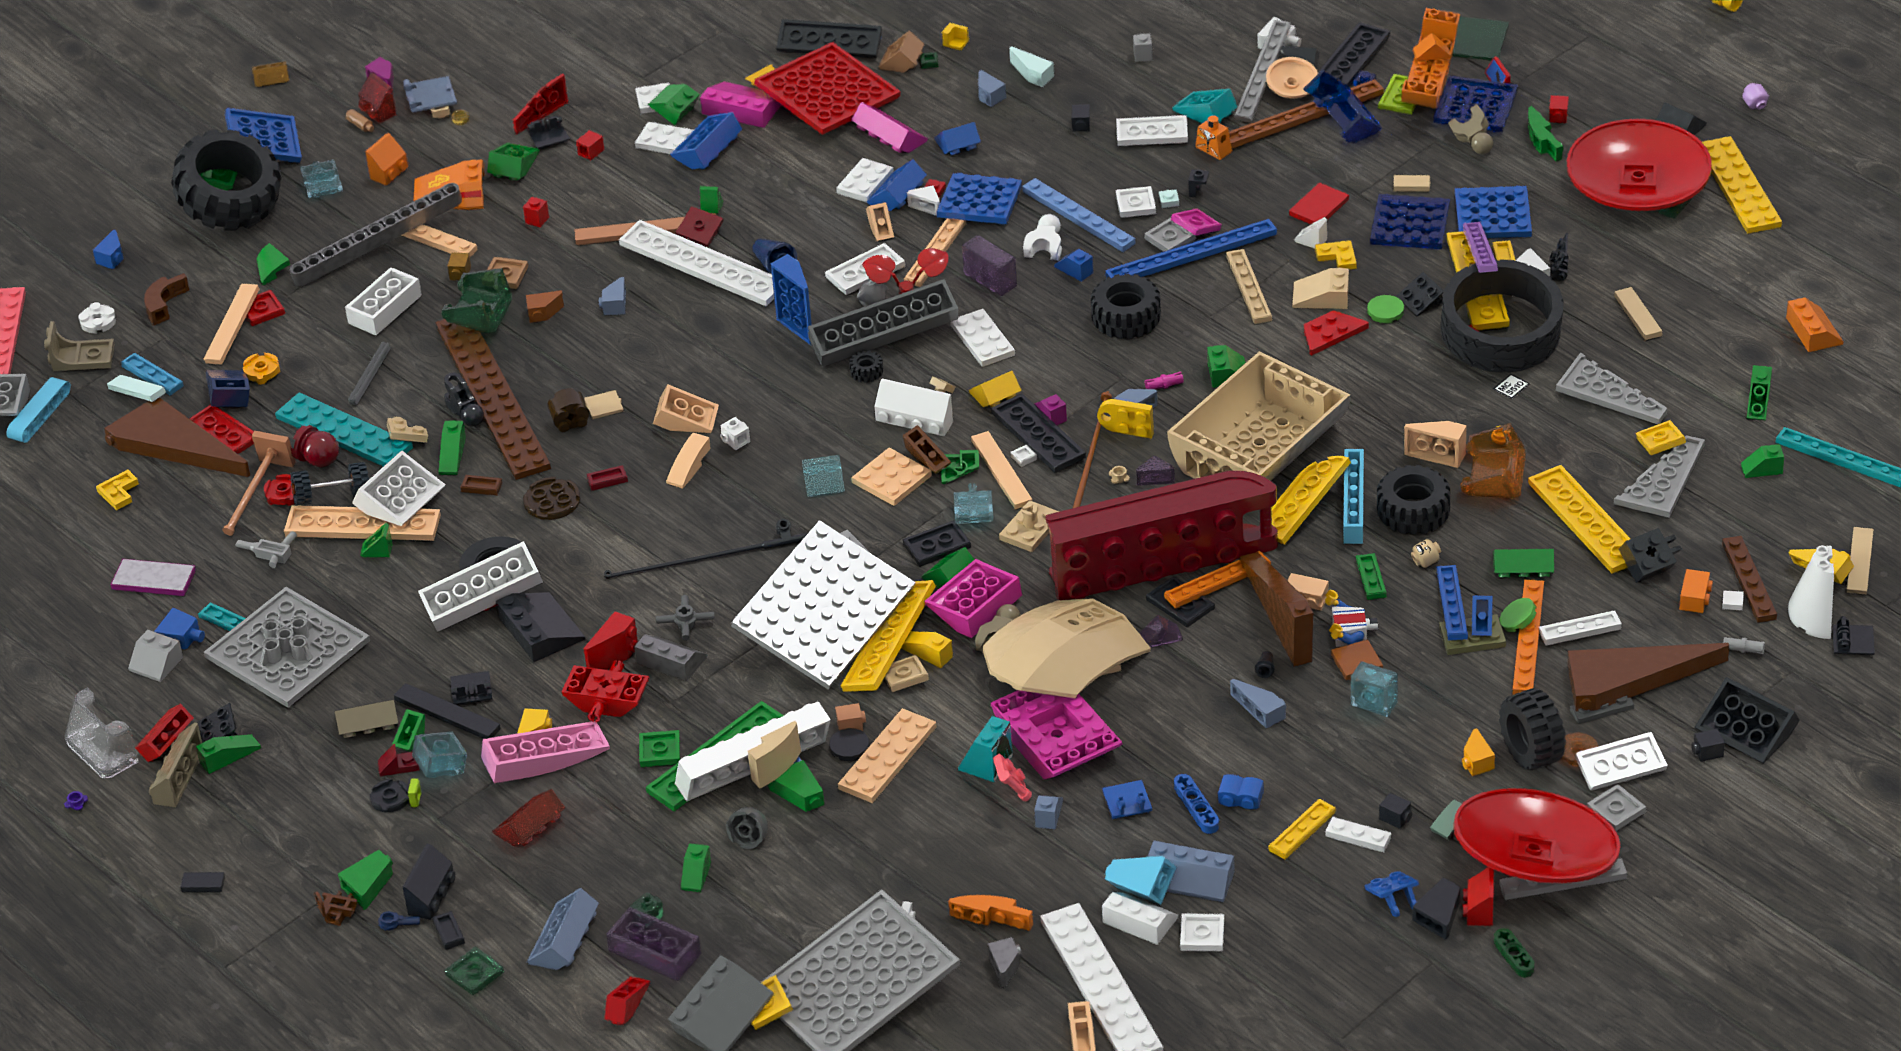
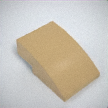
M796 721L762 736L761 744L747 751L751 780L759 788L768 785L781 776L801 753Z

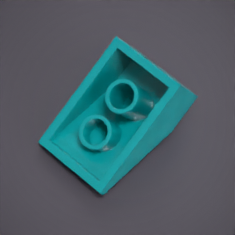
M1231 89L1196 91L1190 93L1173 106L1172 110L1200 123L1207 121L1209 116H1217L1218 123H1221L1224 117L1232 114V111L1237 108V104Z

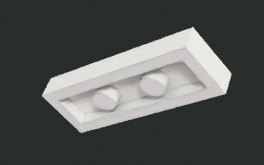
M1332 817L1326 829V837L1380 852L1385 851L1391 839L1390 832Z

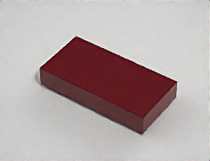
M623 465L586 474L591 490L628 482Z

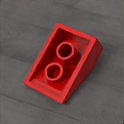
M614 611L584 647L586 667L608 670L611 668L613 661L617 660L618 663V661L623 662L629 659L635 652L634 646L638 643L635 618Z

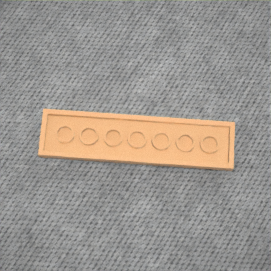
M292 505L284 534L287 537L291 531H294L297 537L368 539L382 525L387 523L389 524L391 539L434 541L441 513L440 509H420L405 524L399 526L369 516L358 507Z

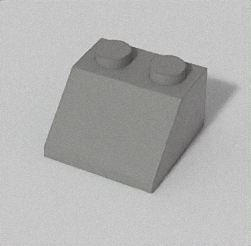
M147 629L136 641L128 667L129 671L161 682L183 658L179 640Z

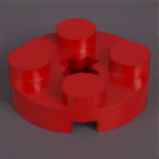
M289 474L278 475L275 480H268L265 483L264 494L268 504H287L289 506L295 504L291 488V476Z

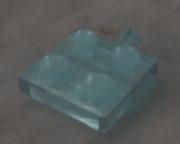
M334 160L325 162L314 161L311 165L300 167L308 198L343 191Z
M972 483L968 485L969 492L954 493L955 524L993 521L992 490L976 491V484L973 483L972 488Z

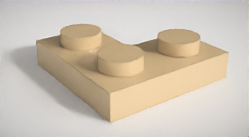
M401 417L387 419L390 439L427 443L428 434L425 428L421 426L408 427L407 421Z

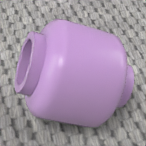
M1751 83L1745 87L1743 99L1750 109L1760 110L1766 106L1769 95L1761 84Z

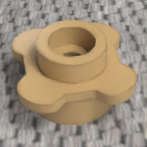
M1115 466L1109 471L1112 483L1127 482L1130 479L1127 475V469L1123 466Z

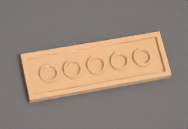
M902 708L838 783V789L873 803L936 729V721Z

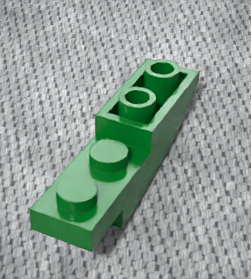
M1530 106L1528 110V133L1532 144L1540 154L1548 153L1556 162L1562 160L1564 151L1562 143L1550 132V123L1541 116L1540 112H1537Z

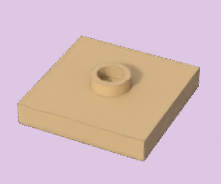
M917 655L893 662L884 680L890 690L894 692L927 681L929 676Z

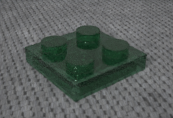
M475 946L444 971L448 978L474 996L503 974L504 967Z

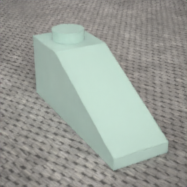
M1012 46L1009 48L1010 62L1028 82L1043 87L1054 77L1053 62Z

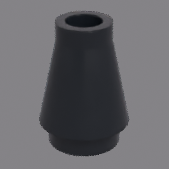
M1264 651L1255 665V671L1259 677L1268 678L1275 670L1273 654L1269 651Z

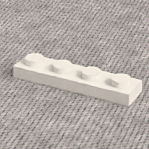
M1610 611L1540 626L1539 633L1545 645H1551L1620 630L1622 623L1616 612Z

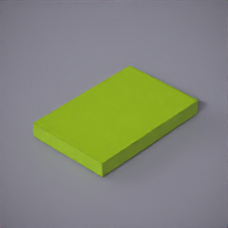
M1397 74L1392 76L1378 104L1379 109L1406 114L1413 113L1416 105L1401 101L1404 81L1408 80V76Z

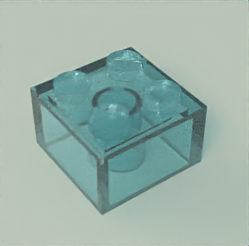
M1361 661L1351 675V705L1388 717L1398 702V673Z
M453 731L415 735L412 756L425 776L433 778L464 774L467 752Z

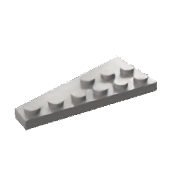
M1582 353L1578 355L1556 384V391L1651 423L1660 424L1667 415V408L1651 397L1646 398L1641 394L1640 390L1637 388L1632 389L1628 386L1629 383L1609 370L1599 368L1598 363L1585 359V355Z
M1686 435V443L1673 447L1669 454H1664L1661 457V461L1657 464L1654 463L1636 479L1632 486L1625 488L1621 496L1617 495L1614 498V504L1670 518L1700 456L1705 440Z

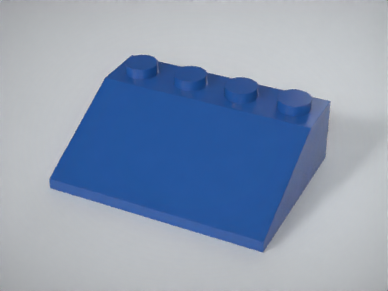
M787 254L771 263L776 319L808 344L812 345L808 337V326L812 325L808 286L799 261Z

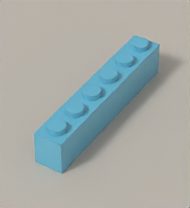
M1345 449L1344 456L1349 457L1351 463L1344 471V544H1363L1364 449Z

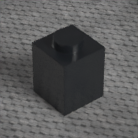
M1072 105V132L1090 131V105Z
M1718 729L1694 734V742L1691 743L1694 755L1697 754L1700 762L1724 757L1725 742Z
M1389 793L1380 803L1379 820L1399 829L1411 820L1410 801Z

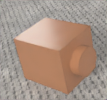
M859 703L835 707L838 730L855 728L863 731L862 723H866L865 712L860 711Z

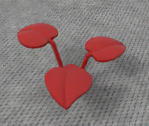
M927 248L921 251L917 262L922 268L918 271L912 282L905 280L900 283L895 273H893L896 266L895 262L885 255L869 257L862 263V266L868 278L874 283H886L890 280V276H892L896 286L899 287L898 293L900 295L914 289V285L923 271H925L928 277L940 275L947 266L948 253L935 248Z

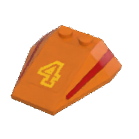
M483 160L463 161L415 178L414 201L449 183H456L460 189L462 202L454 207L455 209H484L482 180L483 176H485V162Z

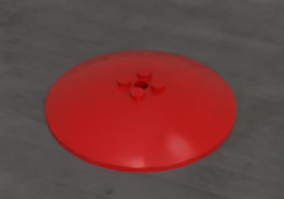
M1649 119L1618 120L1597 126L1584 133L1573 143L1567 157L1568 175L1580 192L1601 204L1633 211L1664 209L1691 199L1707 184L1712 167L1711 157L1707 148L1696 136L1676 125Z
M1518 788L1483 792L1466 800L1458 808L1454 817L1453 828L1455 836L1461 846L1471 856L1490 868L1525 880L1544 883H1574L1589 880L1611 869L1619 856V837L1615 829L1604 817L1582 803L1550 792Z

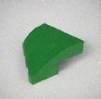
M270 243L260 251L256 258L262 285L276 279V272L290 265L289 259Z
M960 450V454H945L951 461V464L941 470V482L946 484L979 469V450Z

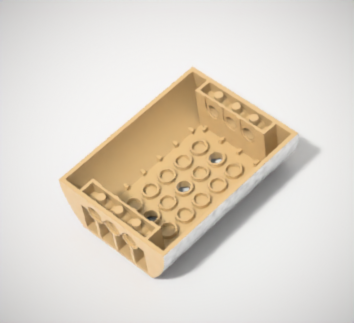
M1259 351L1167 432L1169 445L1182 472L1194 479L1225 471H1247L1259 474L1271 481L1344 416L1349 407L1350 394Z

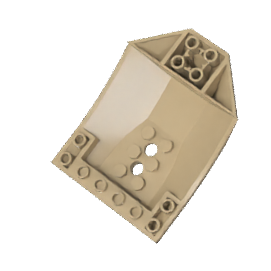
M1095 599L1057 600L1022 614L998 630L983 645L982 650L989 673L996 677L998 681L1006 682L1019 691L1076 698L1078 693L1102 674L1126 660L1150 652L1151 648L1124 614Z

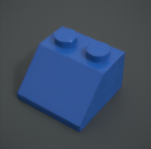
M975 122L942 131L934 137L943 153H950L951 156L961 153V149L966 148L967 151L977 148L976 145L981 142Z

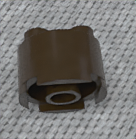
M572 388L562 389L554 394L555 397L552 400L549 399L547 407L554 425L560 432H566L575 427L582 428L587 425L589 409L580 391L577 392Z

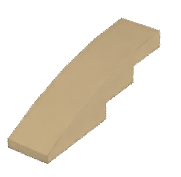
M1854 527L1850 559L1854 567L1848 575V593L1867 594L1874 529Z

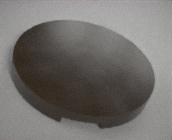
M547 477L534 482L529 486L530 488L525 495H523L526 511L533 517L543 520L563 518L571 514L580 503L578 486L571 480L566 481L556 479V477Z

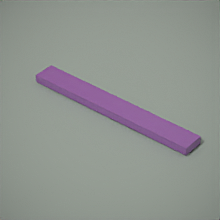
M1463 223V232L1479 273L1498 271L1496 260L1481 223Z

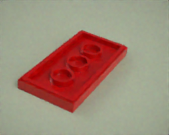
M209 405L189 418L237 454H240L254 444L252 439L254 431L218 407H211Z

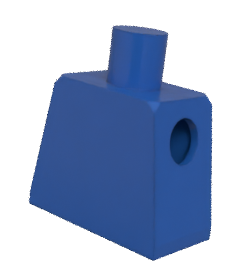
M175 608L170 610L154 631L179 640L181 649L184 650L193 641L202 642L205 637V632L199 630L198 621L195 617Z

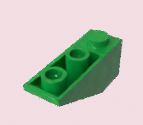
M1753 365L1747 419L1766 421L1772 367Z

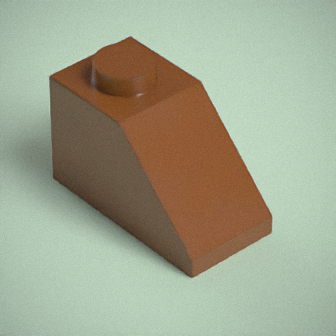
M562 290L526 295L530 323L549 320L564 307Z

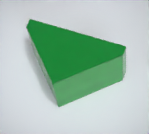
M700 186L701 210L718 214L723 206V199L718 187Z
M385 523L363 542L360 556L390 557L393 544L389 524Z
M406 709L392 745L395 744L396 748L411 752L425 740V715Z

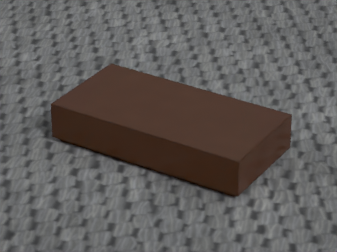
M465 475L461 485V492L497 496L502 486V478Z

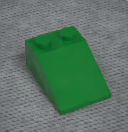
M506 143L489 152L487 173H492L495 177L508 176L511 180H519L526 176L540 149Z

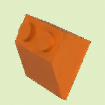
M389 133L365 151L370 179L381 184L388 185L408 168L406 152Z

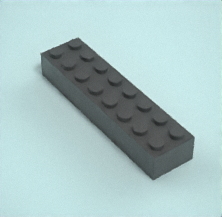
M945 279L808 326V337L821 366L824 367L852 357L853 354L856 355V352L862 353V350L866 352L958 320V307Z

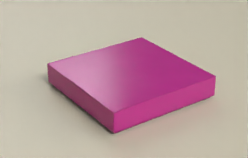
M1199 209L1174 213L1171 217L1173 222L1195 236L1221 229L1219 222Z

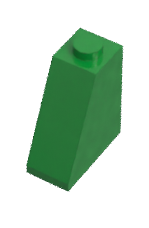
M804 760L792 764L781 776L768 784L770 791L806 812L825 805L823 790Z
M377 850L338 873L341 888L348 895L352 893L353 899H356L357 904L364 910L369 907L392 877L393 862L391 858Z

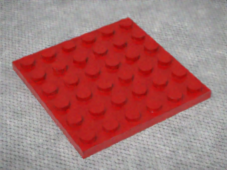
M833 42L757 77L754 81V85L822 135L850 122L861 102L874 108H879L899 98L901 91Z

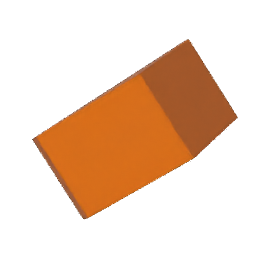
M1433 33L1413 47L1416 61L1451 59L1447 45Z

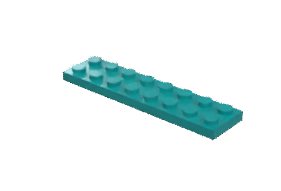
M300 392L275 413L276 419L298 429L303 425H311L319 431L329 432L337 439L339 447L383 467L399 452L403 451L407 454L413 448L410 441L390 439L387 431Z

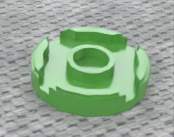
M1376 296L1368 303L1367 313L1376 322L1392 323L1393 320H1399L1404 315V304L1395 296Z
M1530 598L1517 599L1510 603L1501 613L1500 624L1507 632H1515V629L1518 628L1523 629L1535 618V609L1537 607Z

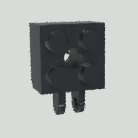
M1656 528L1623 543L1619 551L1636 583L1663 573L1673 567L1677 562L1673 554L1682 550L1680 545L1671 549L1668 546V543H1672L1677 539L1675 535L1664 538L1661 530Z

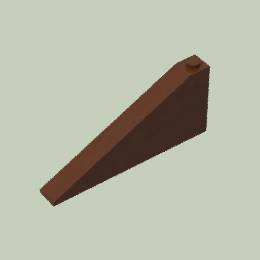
M160 397L153 402L148 401L104 428L105 440L108 445L120 451L245 477L250 476L247 460Z
M1258 552L1240 556L1239 560L1246 570L1292 665L1295 667L1312 662L1313 611L1306 598Z
M1729 643L1568 651V672L1575 711H1578V709L1595 711L1601 709V706L1609 703V706L1616 703L1617 699L1627 696V698L1633 697L1728 661Z

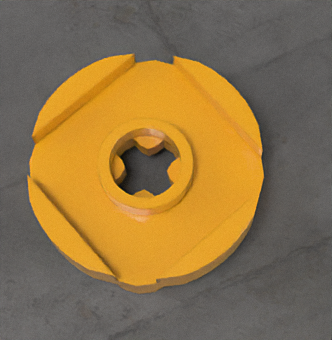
M264 353L265 356L253 354L244 361L243 372L248 380L262 385L280 373L278 358L273 354Z

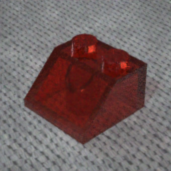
M370 73L358 94V104L362 111H365L372 119L381 123L396 115L392 87L375 73Z

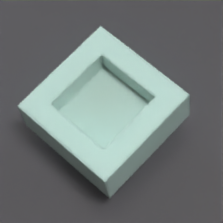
M1177 190L1159 192L1161 208L1179 206Z

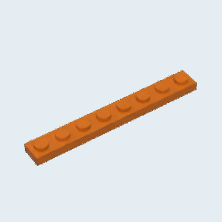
M1524 580L1523 598H1530L1537 609H1535L1536 615L1532 622L1523 629L1519 628L1513 695L1534 688L1544 581Z

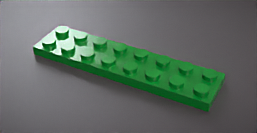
M760 701L688 756H692L704 748L713 747L720 741L732 739L739 733H746L755 726H762L770 720L781 718L784 715L763 701ZM678 763L646 786V792L674 812L688 802L675 784Z

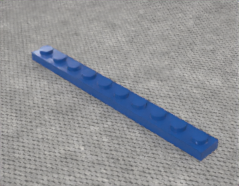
M1270 219L1105 270V276L1112 278L1117 274H1130L1133 276L1136 274L1144 277L1277 235V228Z

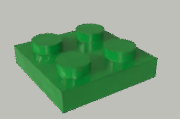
M679 730L639 733L640 767L675 765L679 763Z

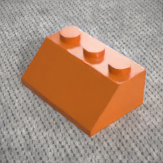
M1805 297L1788 301L1786 319L1808 352L1843 344L1844 341L1821 307Z

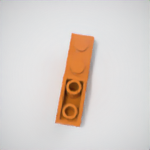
M969 895L950 898L949 900L950 916L986 926L992 920L1029 931L1033 926L1032 911L1016 907L1015 899L990 895Z

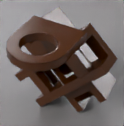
M338 891L337 895L323 892L324 901H322L319 892H314L316 905L326 923L340 926L345 916L352 917L357 908V900L353 899L352 893L345 897L342 896V891Z

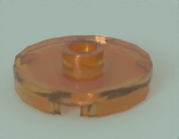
M1575 732L1565 735L1566 750L1561 760L1567 761L1569 765L1579 766L1575 759L1576 753L1596 748L1598 743L1592 736L1585 733Z

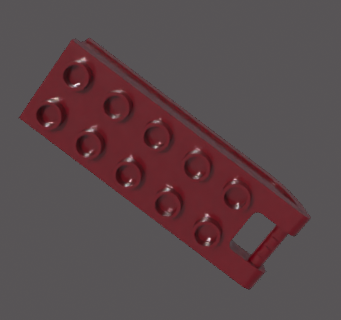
M1225 471L1046 515L1052 557V567L1049 568V575L1055 584L1057 599H1083L1089 595L1109 590H1120L1125 586L1146 581H1156L1162 577L1182 572H1193L1199 568L1219 563H1230L1235 559H1239L1240 556L1258 551L1264 553L1278 547V530L1272 525V506L1277 503V486L1267 478L1256 473ZM1259 510V526L1243 523L1244 514Z

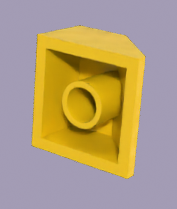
M1012 370L970 389L969 392L983 407L990 405L992 408L1000 404V400L1004 398L1009 400L1017 396L1016 393L1020 392L1021 388Z

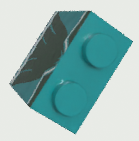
M992 716L973 742L958 770L995 782L998 778V773L993 757L1001 754L1005 759L1008 758L1010 760L1013 756L1010 721Z

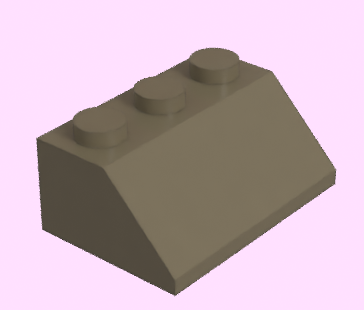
M394 700L335 711L339 735H344V738L356 736L355 732L363 731L364 734L373 733L375 728L383 727V730L394 729V724H398Z

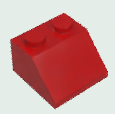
M1488 867L1468 880V889H1464L1463 901H1468V904H1463V917H1467V925L1493 926V868Z

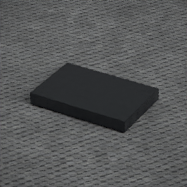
M955 520L902 539L903 545L919 567L940 560L946 555L964 547L967 549L971 548V542Z
M1173 576L1148 593L1146 600L1188 628L1215 609V603L1202 595L1196 600L1174 608L1164 598V592L1185 583Z

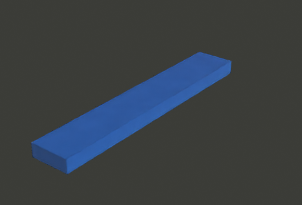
M1456 565L1436 567L1448 641L1468 639Z

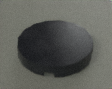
M855 728L839 730L833 734L829 742L831 754L834 757H839V760L842 761L858 760L870 745L867 734Z
M393 779L381 781L372 788L370 802L376 810L387 813L401 810L409 802V787L401 780H398V782L393 781Z

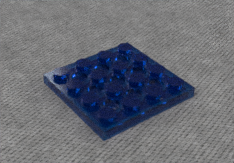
M1450 75L1435 112L1434 123L1449 125L1448 122L1452 119H1456L1459 123L1468 122L1472 118L1470 108L1476 105L1474 103H1478L1477 105L1489 122L1487 130L1503 132L1518 92V85Z
M1379 194L1370 244L1442 249L1450 199Z

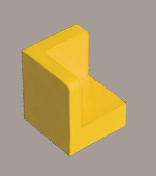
M949 23L942 32L943 46L962 50L969 42L968 28Z

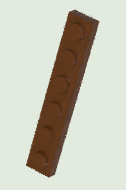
M1742 536L1723 538L1722 546L1757 623L1777 620V612Z

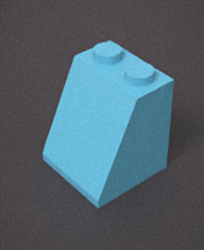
M1162 856L1117 859L1108 865L1105 872V880L1118 889L1161 905L1177 866Z

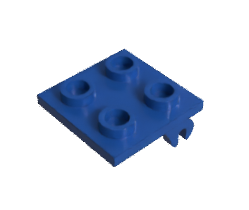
M1142 780L1102 788L1112 819L1152 811V806Z
M1400 871L1393 872L1384 879H1374L1370 884L1364 885L1365 890L1380 898L1385 897L1395 918L1399 917L1400 913L1392 892L1403 889L1411 909L1417 903L1412 887L1419 885V882Z

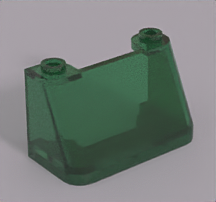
M503 268L463 273L460 281H458V289L461 291L462 296L455 307H452L451 304L444 305L442 309L443 319L449 323L480 332L494 333L512 301V294Z

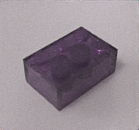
M979 235L962 245L963 270L967 276H970L1000 296H1003L1017 286L1015 257Z

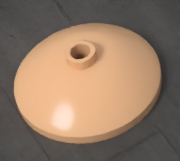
M1285 57L1276 60L1269 66L1266 73V81L1269 88L1282 97L1301 98L1312 93L1317 87L1318 72L1311 63L1304 59Z

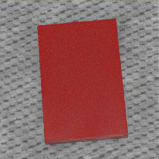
M1318 183L1289 210V216L1309 224H1313L1324 217L1328 220L1349 200V195Z

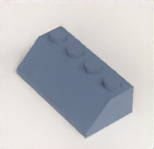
M1153 841L1148 857L1162 856L1177 866L1167 892L1224 902L1234 875L1233 855Z
M581 888L558 901L527 963L555 970L563 966H569L574 960L573 955L582 944V941H580L582 936L589 929V922L597 913L595 910L599 903Z

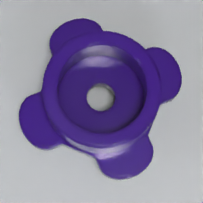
M79 791L71 792L67 796V802L64 803L65 808L81 810L83 809V804L88 801V797Z

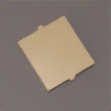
M616 390L584 398L592 419L624 412L621 398L618 397Z

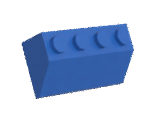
M733 112L710 115L670 154L673 158L691 169H704L709 166L711 160L718 157V153L728 147V143L731 140L737 138V134L742 128Z

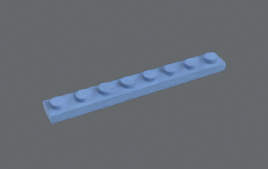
M1036 178L1022 186L1024 193L1121 252L1136 244L1135 238Z

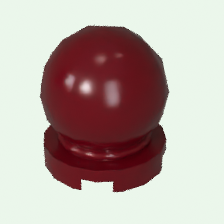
M303 425L295 433L293 439L296 441L294 448H291V454L294 459L303 462L307 461L315 467H327L335 462L339 454V443L329 432L319 431L311 425Z

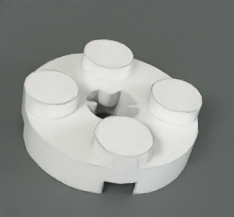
M97 302L92 303L90 307L86 308L78 316L82 329L88 333H97L96 330L101 329L103 332L107 331L116 322L114 309L106 305H100Z

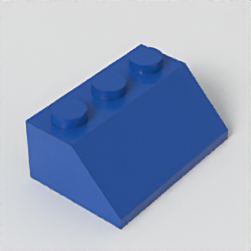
M912 159L892 172L866 202L869 205L886 202L889 211L896 207L899 209L906 203L907 192L920 187L924 183L922 180L927 174Z

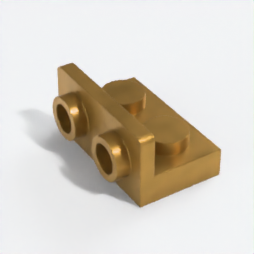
M286 61L252 67L256 87L289 81Z

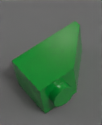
M1780 444L1759 447L1741 462L1744 477L1751 478L1783 474L1784 454Z
M689 843L684 857L681 890L702 892L711 865L709 846Z

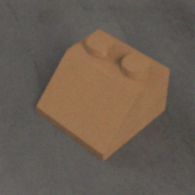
M908 31L887 48L878 68L896 72H905L909 68L913 69L918 63L917 58L922 54L921 50L924 43Z

